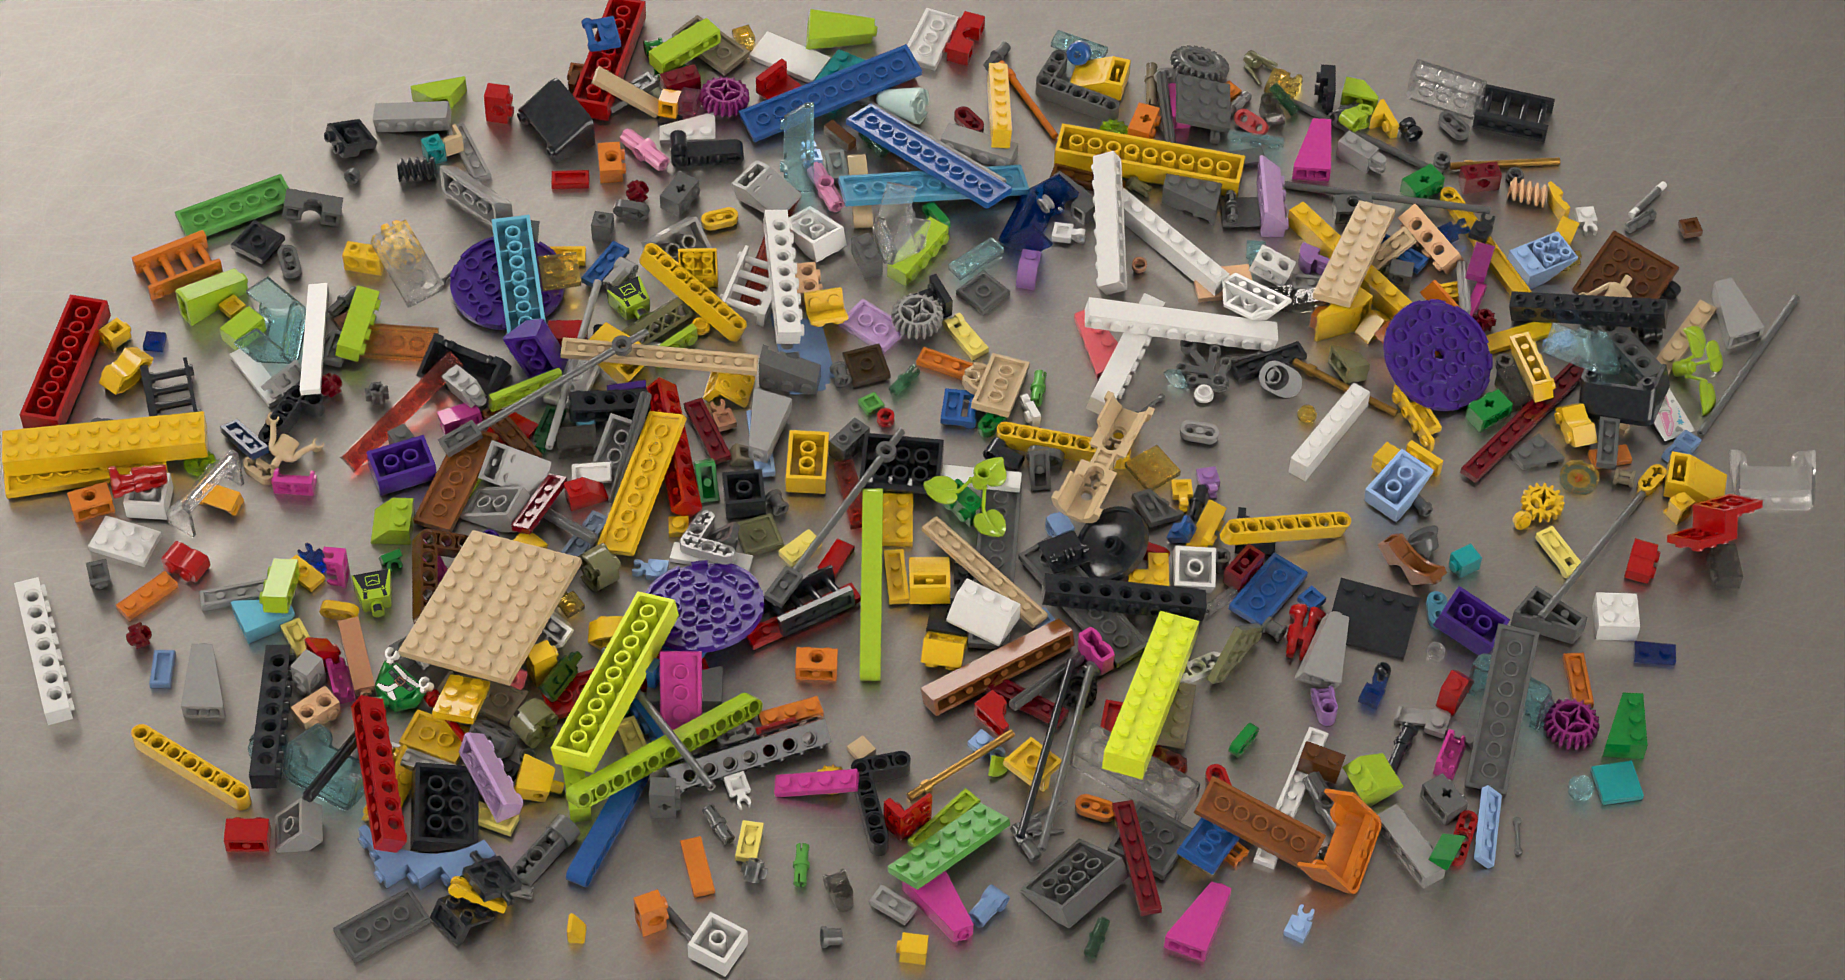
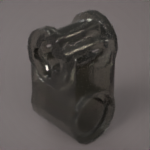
M1273 93L1262 94L1259 113L1262 119L1267 122L1268 128L1277 124L1285 125V114L1279 105L1277 97Z
M842 868L840 872L831 875L824 874L823 882L825 888L830 894L836 909L843 912L850 910L854 904L853 888L850 885L845 869Z

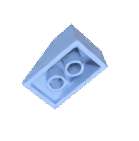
M1401 449L1365 489L1364 501L1397 522L1409 509L1434 470Z

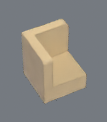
M456 124L452 125V135L441 138L445 145L446 156L464 151L463 138Z

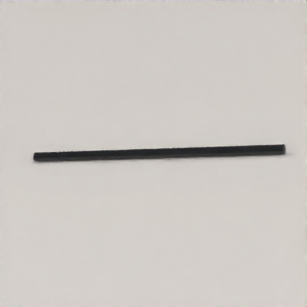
M1071 658L1067 660L1016 834L1018 839L1025 838L1075 666L1076 661Z

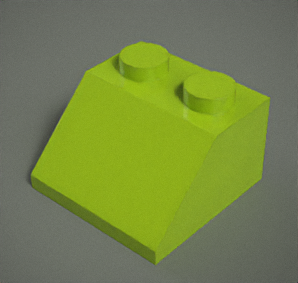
M392 498L375 509L371 544H412L413 518L415 516L413 498Z
M1383 753L1359 756L1342 767L1362 801L1369 807L1404 787Z

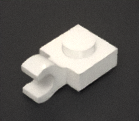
M1055 222L1052 241L1071 243V239H1073L1077 243L1084 244L1086 230L1082 228L1074 229V224Z

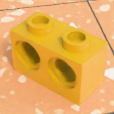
M347 241L342 254L344 270L382 276L387 262L383 246Z

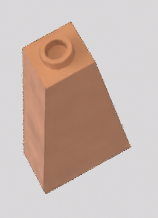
M359 617L338 621L339 633L355 696H370L376 690Z

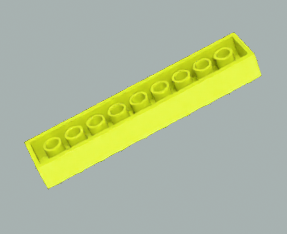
M637 591L551 746L555 764L594 773L646 677L647 668L654 658L657 657L679 617L674 599Z
M1163 611L1159 612L1105 747L1102 769L1143 780L1197 640L1200 621Z

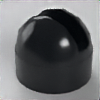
M1386 662L1378 663L1374 670L1375 677L1379 680H1387L1391 675L1390 665Z

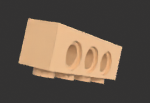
M1416 203L1398 217L1402 223L1400 228L1403 226L1407 228L1417 241L1415 245L1417 247L1419 245L1422 246L1423 250L1421 252L1429 259L1432 258L1434 260L1432 264L1439 272L1443 270L1448 275L1456 268L1457 261H1464L1460 253Z

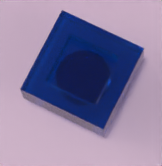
M147 331L143 342V350L163 352L167 339L166 332Z

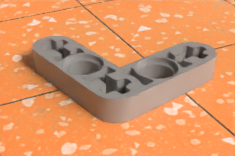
M710 511L699 512L680 539L681 552L727 565L735 561V549L732 546L706 539L715 524L714 514ZM694 531H701L702 533H700V534H694L693 532H694ZM706 548L712 549L711 551H703Z

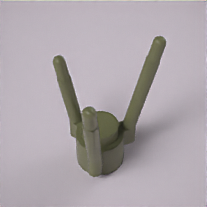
M1253 50L1248 51L1243 58V61L1246 63L1244 68L1250 72L1258 85L1262 83L1252 68L1257 69L1261 64L1281 76L1284 75L1282 71L1275 68L1278 66L1277 63L1257 54Z

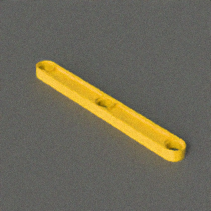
M1453 187L1442 188L1440 201L1466 204L1456 189ZM1444 194H1451L1453 197L1446 198ZM1446 209L1468 238L1469 231L1474 222L1478 220L1474 213ZM1490 236L1486 244L1495 246L1489 268L1510 296L1512 291L1532 292ZM1468 238L1472 245L1475 247L1476 242L1478 241Z

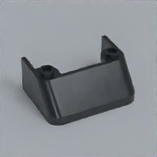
M1591 354L1581 376L1579 403L1584 404L1589 419L1599 420L1601 416L1620 419V423L1643 427L1650 426L1655 422L1670 387L1667 364H1662L1657 378L1644 377L1638 382L1636 387L1601 382L1602 376L1597 367L1596 356Z

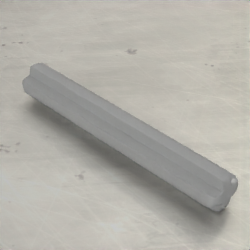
M1459 260L1456 265L1460 308L1470 314L1469 279L1465 278L1468 269L1467 262Z

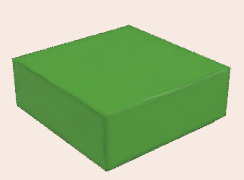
M875 392L858 399V405L868 417L885 408V404Z

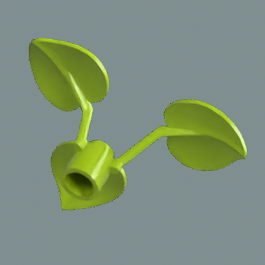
M1690 326L1684 328L1683 331L1688 338L1693 355L1686 359H1681V361L1673 362L1672 370L1676 377L1685 376V379L1690 378L1700 381L1699 393L1702 416H1706L1715 407V390L1712 383H1708L1707 379L1693 376L1692 374L1696 371L1697 365L1706 363L1710 364L1712 372L1721 371L1723 357L1717 341L1710 340L1706 345L1703 330L1698 326ZM1706 347L1707 360L1691 361L1694 358H1701L1704 354L1703 349Z
M1003 457L990 458L978 463L974 467L973 477H969L968 481L959 489H957L956 482L948 476H936L924 482L923 486L927 494L941 504L956 502V493L962 492L970 483H972L975 489L983 490L982 513L976 514L973 522L974 526L980 533L987 536L1002 537L1005 534L1006 523L1002 514L995 509H990L987 512L985 509L987 485L998 487L1006 481L1007 474Z

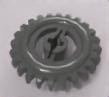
M1191 45L1178 47L1172 52L1170 57L1173 69L1178 66L1177 73L1183 70V75L1189 72L1190 76L1203 77L1206 80L1209 77L1213 81L1215 77L1216 82L1219 79L1222 81L1227 77L1230 69L1226 59L1222 58L1223 56L1215 51H1211V49L1195 45L1194 47Z

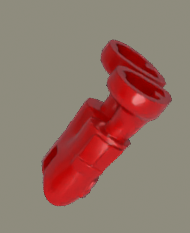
M164 464L133 467L131 474L125 475L120 474L115 466L108 467L114 499L133 491L139 493L151 488L162 487V485L168 482L166 465Z
M1294 604L1290 607L1289 615L1294 619V623L1289 625L1286 635V657L1293 659L1296 650L1300 649L1299 660L1303 661L1317 631L1316 626L1326 616L1323 610L1314 606L1311 607L1307 626L1303 627L1308 611L1307 605Z

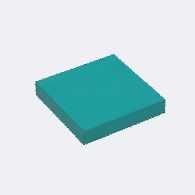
M1632 760L1591 767V773L1602 805L1643 799L1644 794Z

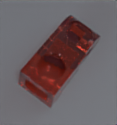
M1155 746L1148 766L1155 771H1160L1170 776L1171 781L1178 784L1188 771L1187 758L1168 749Z

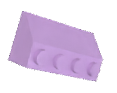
M1260 155L1256 183L1261 237H1284L1285 230H1288L1289 227L1288 218H1285V215H1287V204L1283 202L1286 200V190H1282V187H1284V176H1281L1280 167L1265 156Z
M466 733L459 754L495 821L499 823L520 814L523 799L514 790L513 781L509 775H506L502 760L497 758L494 753L493 743L487 740L485 734Z

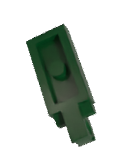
M547 405L534 433L535 447L542 455L546 451V441L557 408ZM564 409L558 432L567 414L566 409Z
M579 651L571 652L568 656L564 655L539 685L538 689L550 702H555L577 675L578 667L576 665L583 657Z

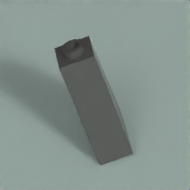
M722 666L702 670V713H706L722 704ZM659 682L656 688H650L647 685V692L643 693L660 713Z

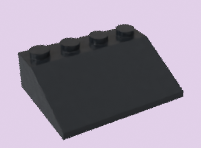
M865 433L859 480L877 458V445L883 441H890L893 435ZM903 436L895 446V458L890 462H883L864 487L883 488L885 491L927 494L923 486L924 482L933 477L941 476L944 440Z
M1341 578L1331 612L1337 611L1349 617L1346 645L1404 660L1421 598Z
M416 762L412 771L410 851L436 852L467 848L478 843L479 789L467 767L462 765Z

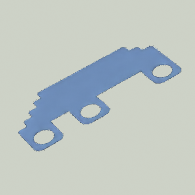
M772 313L770 315L772 326L775 328L774 317ZM802 318L800 323L804 324V336H801L800 344H793V347L789 350H785L781 347V344H777L779 352L781 350L786 353L799 351L800 358L820 364L821 379L818 391L826 390L825 385L831 383L830 378H835L830 372L832 360L823 327H814V325H810L808 318ZM789 391L791 395L804 394L800 392Z

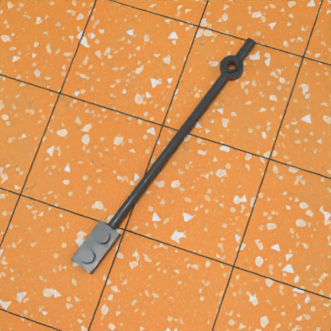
M644 328L630 337L624 335L615 337L612 341V347L479 424L475 425L473 420L465 423L439 438L440 446L447 456L451 457L482 439L481 431L609 357L615 354L618 356L628 355L632 350V344L649 335L648 330Z
M899 428L890 441H883L877 445V458L794 567L790 568L786 565L764 593V599L780 608L784 605L803 580V574L799 572L881 464L883 462H890L895 458V446L905 434L903 429Z

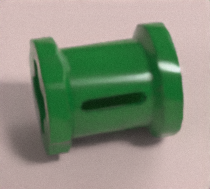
M659 37L658 40L643 41L646 57L649 56V51L653 49L651 48L652 46H659L663 43L662 37Z

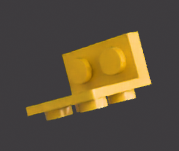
M841 287L803 293L805 312L810 325L822 327L825 323L841 324L845 320H849L844 308Z
M710 372L703 399L710 402L715 397L717 398L719 395H722L745 408L749 402L755 376Z

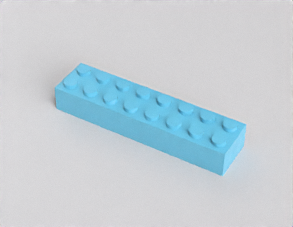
M530 215L491 219L507 334L526 320L544 319L545 321Z

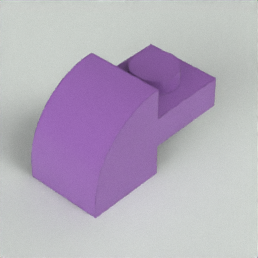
M1303 242L1298 259L1300 270L1307 275H1311L1312 271L1322 275L1330 259L1320 255V248Z
M1022 250L1017 271V288L1035 290L1041 259L1040 251Z

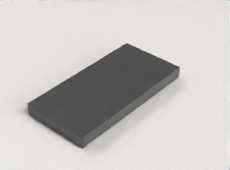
M408 887L333 928V931L355 964L431 923V920L412 890Z

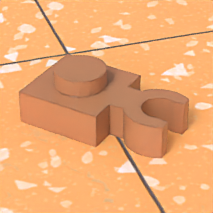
M720 399V406H715L713 401L710 402V409L713 412L712 418L719 432L737 427V422L731 408L725 409L724 399Z

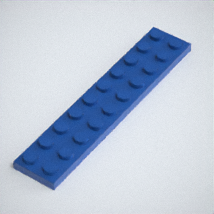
M905 44L740 110L739 116L753 141L757 142L921 76L922 70L909 47Z
M873 104L867 105L846 118V125L986 209L1012 193L1011 186Z

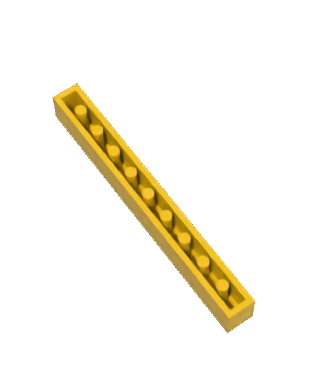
M1304 201L1289 209V227L1307 244L1320 248L1321 256L1330 259L1341 236ZM1372 264L1370 265L1360 287L1373 296L1372 304L1392 320L1401 309L1412 303V301Z

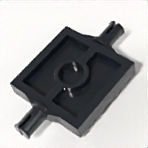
M477 850L475 852L472 851L470 857L475 863L463 867V876L483 902L501 897L508 906L510 904L513 905L515 899L510 893L521 890V881L500 855L484 859Z

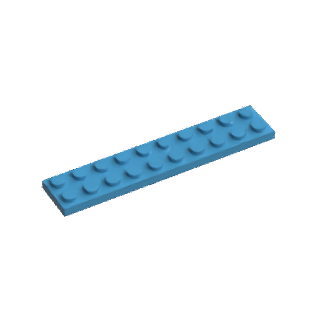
M1021 165L986 167L1007 180L1006 184L1012 187V193L1008 196L1029 195L1030 189ZM924 171L839 176L838 178L845 207L969 199Z

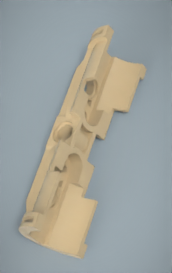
M1107 391L1104 397L1105 405L1097 418L1098 428L1089 443L1097 449L1090 462L1081 459L1074 474L1070 470L1059 492L1055 490L1051 497L1054 506L1062 514L1081 523H1094L1099 519L1103 511L1100 506L1117 472L1113 471L1116 461L1119 458L1123 459L1126 457L1143 424L1151 419L1155 408L1148 407L1146 411L1139 413L1130 411L1122 407L1116 400L1113 392ZM1119 432L1122 433L1124 437L1122 439H1116L1113 437V435ZM1097 479L1098 482H1095L1093 488H1091V481ZM1085 493H1088L1092 496V498L1090 500H1084L1081 496Z

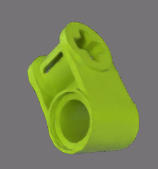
M1359 104L1358 106L1345 109L1340 114L1338 121L1352 132L1368 128L1370 124L1369 117L1373 113V108L1367 104Z

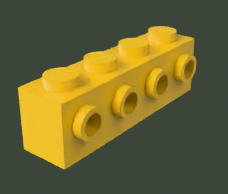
M1529 332L1510 336L1511 354L1534 402L1554 398L1553 389H1556L1554 379L1550 377L1548 367L1544 365L1543 357L1538 352L1536 342L1532 340Z

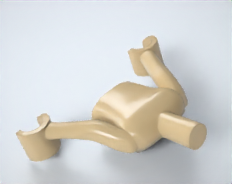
M1625 275L1620 284L1608 282L1589 293L1581 292L1578 295L1596 296L1607 290L1604 296L1632 297L1630 291L1626 288L1632 278L1629 275Z
M272 412L268 413L265 419L266 424L270 426L268 448L271 454L275 456L270 464L271 468H278L282 461L293 463L311 450L314 452L322 450L324 442L321 446H317L315 444L317 438L310 445L298 450L296 453L295 451L300 444L289 435L281 434L276 442V424L279 416L276 420H272L270 418Z

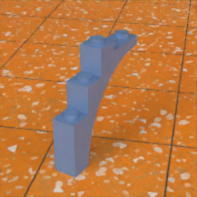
M366 824L358 828L360 836L358 841L363 849L367 848L369 850V855L374 862L375 871L373 874L379 883L383 882L387 888L405 877H408L409 881L413 885L416 884L420 890L440 878L445 886H450L452 877L460 876L465 878L462 874L463 867L475 863L470 857L472 851L475 852L477 850L484 859L496 857V854L485 840L464 849L439 854L417 853L400 849L397 853L374 850L371 829Z

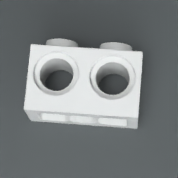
M1262 244L1248 271L1283 288L1296 262Z

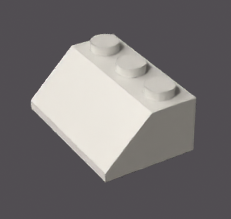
M966 579L954 598L946 621L1000 647L1020 618L1021 604L970 579Z

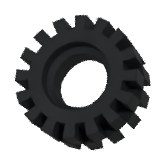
M1076 669L1073 670L1064 700L1065 705L1071 704L1073 709L1077 705L1080 693L1073 692L1071 687L1075 685L1082 686L1085 676L1082 669H1079V673H1076ZM1094 676L1085 708H1088V705H1092L1094 700H1096L1098 685L1097 680H1094Z

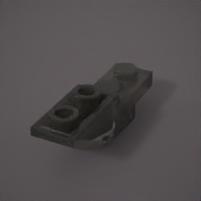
M1293 285L1267 287L1292 299L1290 304L1280 310L1281 312L1310 313L1314 312L1315 307L1330 305L1328 302L1313 299L1315 288L1295 290Z

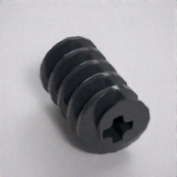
M423 156L422 162L416 157L413 163L409 157L407 163L404 162L403 158L400 159L399 164L397 163L399 182L402 181L403 176L406 182L409 181L410 176L416 181L418 175L421 180H424L425 175L431 180L433 174L437 179L436 164L433 156L430 157V161H427L426 157Z

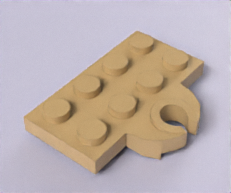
M992 353L988 365L973 362V365L965 370L962 377L964 389L975 395L971 408L1009 418L1028 372L1030 362Z

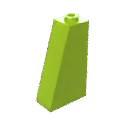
M810 9L807 21L806 49L870 44L873 36L876 37L878 26H875V18Z
M233 268L178 288L175 292L180 315L191 326L197 324L218 311V304L234 294L239 298L247 293L248 279L246 275Z

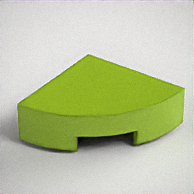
M992 755L988 776H1001L1008 770L1003 765L1005 757Z

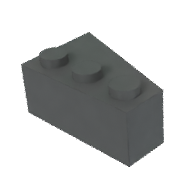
M1166 174L1162 203L1182 212L1186 210L1193 213V217L1204 218L1209 221V224L1214 225L1222 183Z
M763 344L759 358V387L817 395L821 379L820 364L797 357V359L788 357L786 352L781 350L779 353L768 349L769 346Z
M1535 586L1513 612L1510 625L1540 632V635L1574 644L1584 632L1588 617L1564 602L1559 601L1545 620L1539 621L1537 615L1553 596Z

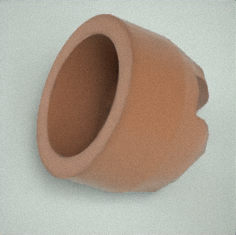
M1143 257L1134 258L1132 261L1133 271L1138 274L1143 273L1147 268V261Z

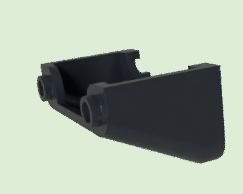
M557 77L549 80L518 109V120L525 125L531 123L547 142L546 152L548 156L557 163L595 145L592 118Z
M434 333L416 376L421 379L420 383L431 387L433 384L450 391L442 376L457 364L477 380L486 395L487 402L485 404L487 405L489 404V394L498 391L509 375L512 366L503 358L482 354Z

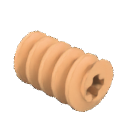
M1514 177L1510 183L1507 199L1512 195V201L1519 197V201L1522 203L1526 198L1528 205L1534 200V206L1537 207L1541 202L1543 208L1548 190L1546 184L1540 189L1538 182L1532 187V181L1525 185L1524 179L1517 183V177Z

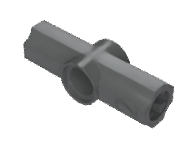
M1312 772L1303 778L1302 782L1315 802V810L1323 816L1331 832L1334 833L1336 824L1330 816V809L1334 801L1324 793L1325 789L1329 788L1320 772ZM1322 801H1327L1330 805H1325Z

